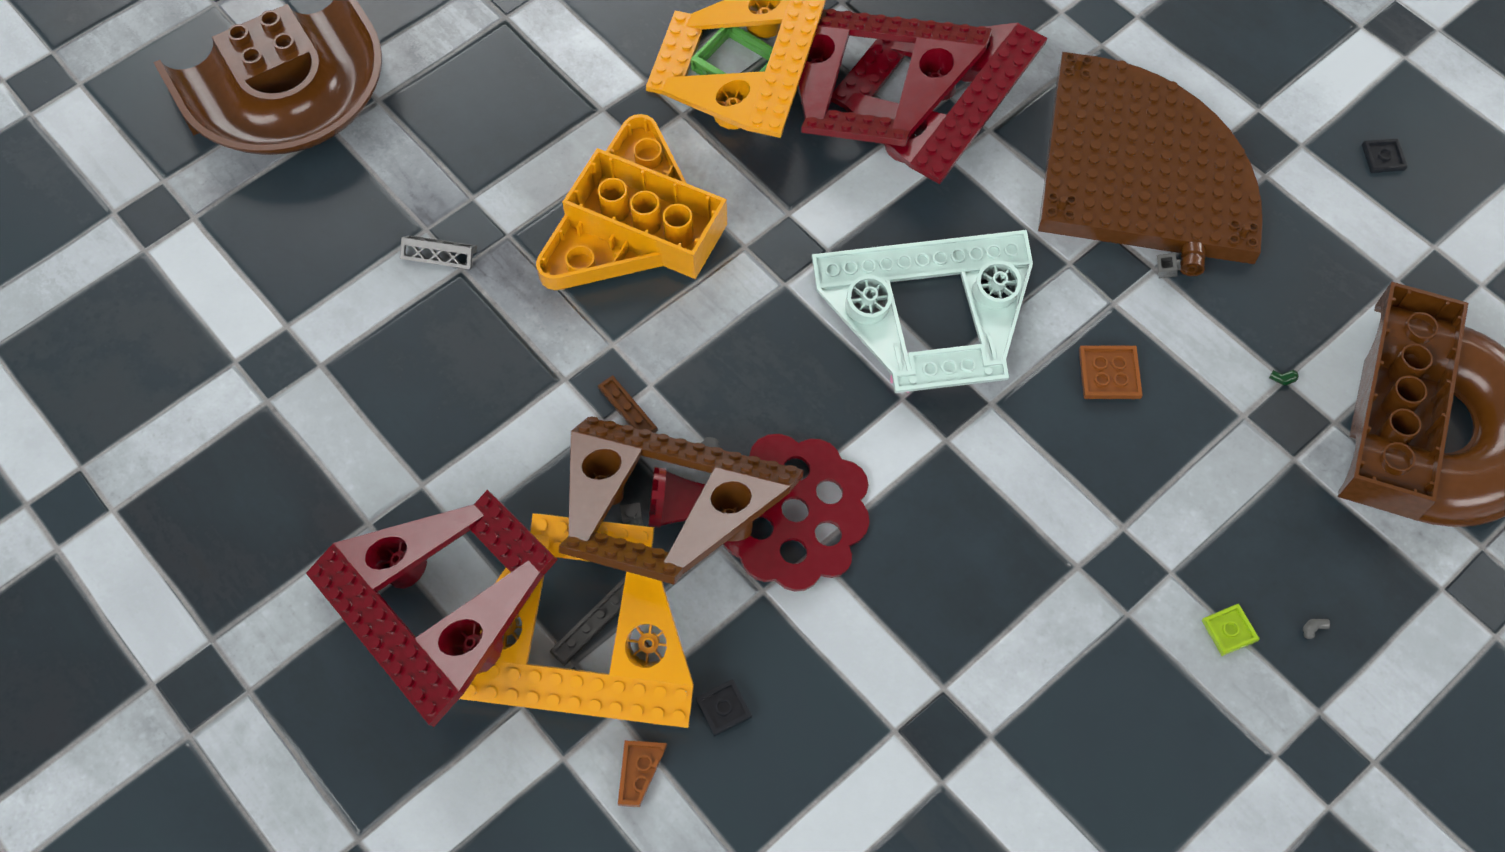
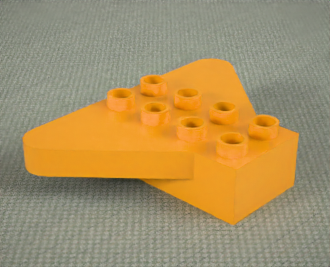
M643 114L633 115L623 123L606 151L598 148L595 150L563 200L565 215L536 261L539 280L548 289L561 290L661 266L696 279L728 224L727 199L687 184L654 119Z

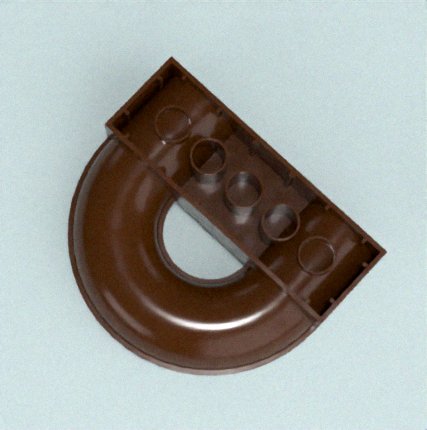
M333 0L330 5L316 13L300 14L293 11L288 4H285L274 10L265 11L260 16L247 22L233 25L228 30L212 36L213 48L211 53L202 63L192 68L172 69L165 66L161 60L153 62L193 136L200 133L214 143L245 153L277 155L298 152L321 144L351 124L365 108L377 86L382 67V51L377 33L358 1Z
M1391 282L1380 297L1374 311L1381 313L1380 323L1373 345L1364 360L1349 436L1356 439L1355 452L1346 479L1338 491L1339 498L1416 521L1448 527L1481 525L1505 517V347L1487 335L1465 326L1469 303ZM1453 395H1455L1465 404L1471 414L1473 434L1471 440L1464 448L1455 452L1444 453Z

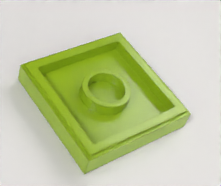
M1239 603L1201 620L1221 656H1225L1260 640Z

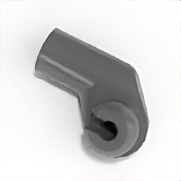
M1329 619L1308 620L1302 629L1304 631L1303 636L1307 639H1313L1318 629H1329Z

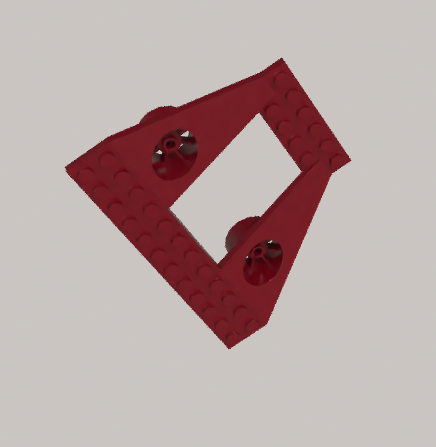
M823 9L798 84L805 116L802 133L906 147L909 137L938 104L954 96L956 84L985 53L992 34V28L985 26L975 27L968 24L958 25L951 22L940 23L934 20L923 21L916 18L905 19L899 16L888 17L882 14L870 15L865 12L853 13L851 11ZM849 36L915 43L895 119L828 110Z
M1019 23L985 26L992 28V34L986 51L961 78V81L972 83L947 115L932 111L909 137L906 147L884 144L888 155L894 160L905 163L909 168L941 184L1046 44L1047 37ZM876 39L835 89L831 101L848 112L895 119L899 103L874 98V96L900 65L904 56L912 57L915 43Z
M486 490L473 505L335 542L306 574L425 721L434 727L465 693L476 675L488 671L496 664L503 649V635L542 577L558 559L489 490ZM471 530L511 573L415 637L380 596L378 591L389 584L403 589L414 585L424 574L428 558Z

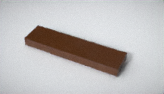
M613 375L598 385V389L628 425L640 430H650L652 433L658 431L657 426Z

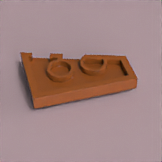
M625 740L618 806H641L665 752L667 743Z

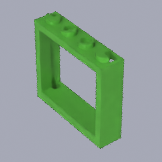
M721 27L691 58V70L699 75L726 74L706 61L728 38L733 39L768 61L773 47L739 27ZM767 64L759 72H764Z

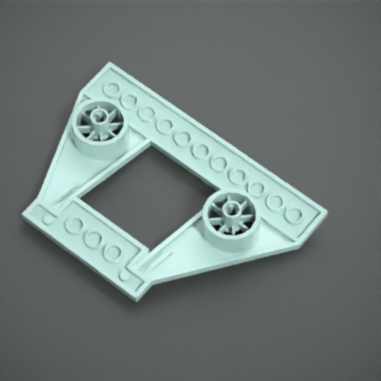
M1027 230L812 254L817 292L890 372L895 393L1009 379L1006 357L1033 265ZM960 274L980 344L909 352L907 354L890 282ZM986 279L989 281L988 284H981L982 280ZM988 288L990 293L987 294L983 289ZM1004 292L1009 297L1002 298L1001 294ZM991 294L998 295V298L992 297ZM856 295L860 296L858 299H852ZM882 300L885 307L878 304V301ZM854 303H860L861 307L859 310L854 306ZM875 307L880 310L879 312L872 313V309ZM862 310H869V313H864Z

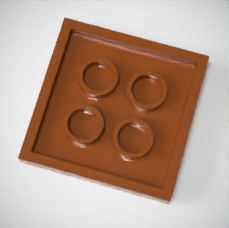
M1137 346L1079 347L1084 399L1142 398Z

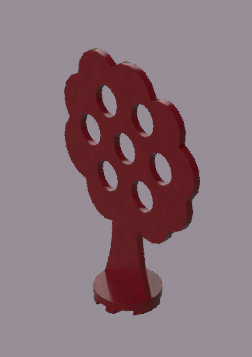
M768 434L758 439L752 446L749 457L756 456L761 460L776 461L781 465H784L790 459L797 458L807 464L809 475L805 479L800 480L787 496L760 515V517L766 518L772 524L773 533L770 537L758 540L749 536L740 541H726L723 546L730 554L740 558L743 568L751 577L763 582L775 581L784 589L790 591H805L813 587L820 576L827 578L841 576L848 570L852 562L850 546L859 543L866 535L870 523L868 511L862 502L869 486L867 475L854 462L842 459L834 446L821 439H807L798 443L793 438L783 434ZM654 467L648 526L660 528L661 525L686 521L706 484L677 476L666 471V468ZM830 481L837 484L842 492L841 499L834 504L821 501L816 493V488L820 483ZM790 499L800 500L806 505L808 515L800 522L790 521L782 513V505ZM822 523H831L838 527L841 532L839 543L834 546L821 544L815 536L817 526ZM789 540L800 542L806 549V558L798 564L786 562L780 554V547L784 542Z

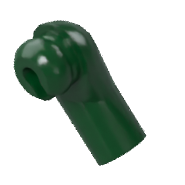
M1273 370L1269 376V379L1284 386L1296 382L1299 378L1296 370H1290L1284 374Z

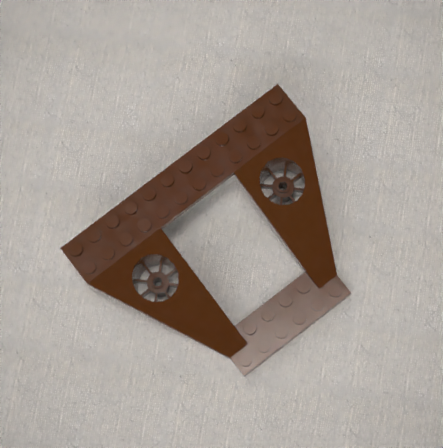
M593 416L587 417L571 430L568 537L559 545V553L674 585L683 574L726 541H740L749 537L752 533L753 521L793 490L803 477V470L797 469V467L792 465H781L776 461L761 460L756 456L749 457L741 455L739 452L724 451L719 447H708L703 443L688 442L683 438L676 439L666 434H656L650 430L636 429L630 425H619L614 421H603ZM641 456L711 473L670 552H666L661 548L648 547L642 543L626 541L624 538L611 537L605 533H596L612 505L622 501L624 485Z

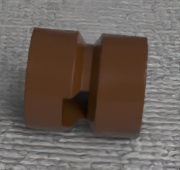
M1188 242L1181 247L1182 260L1180 262V272L1182 274L1198 276L1204 272L1206 248L1203 244Z

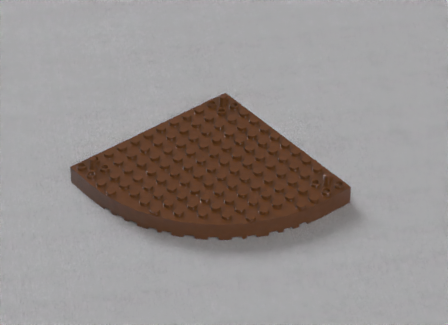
M1062 52L1058 68L1038 231L1181 253V247L1185 243L1199 242L1206 248L1205 257L1255 264L1261 253L1262 202L1258 182L1244 148H1242L1234 134L1216 113L1176 82L1141 67L1128 64L1123 60L1117 61L1097 56Z

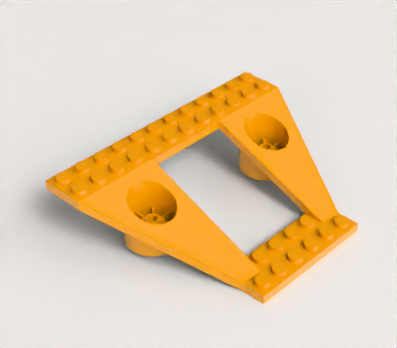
M723 0L692 14L675 11L646 84V91L665 95L713 116L715 121L724 128H742L746 131L781 138L826 0ZM746 26L752 35L759 38H770L777 35L764 72L687 76L691 66V58L696 53L703 29Z
M533 513L531 533L555 557L587 561L559 553V545L568 537L569 517ZM603 521L596 533H605L611 537L624 538L626 541L642 543L645 546L652 547L654 527ZM505 568L496 582L511 572ZM626 572L609 674L528 664L544 580L543 576L505 632L503 649L496 664L488 671L477 674L465 693L460 697L463 700L688 728L694 684L663 582ZM519 617L522 621V625H519ZM650 624L649 633L644 634L639 626ZM653 626H656L661 630V632L658 635L652 632ZM517 628H522L520 637L515 632ZM635 628L641 635L639 640L630 639ZM662 633L666 638V643L660 642L659 636ZM512 634L516 642L514 644H507L508 636ZM646 640H650L652 642V645L649 646ZM631 642L638 643L640 649L635 653L631 648ZM658 646H666L667 649L664 657L658 652ZM640 651L646 653V661L640 659L636 654ZM655 652L659 660L649 661V653Z

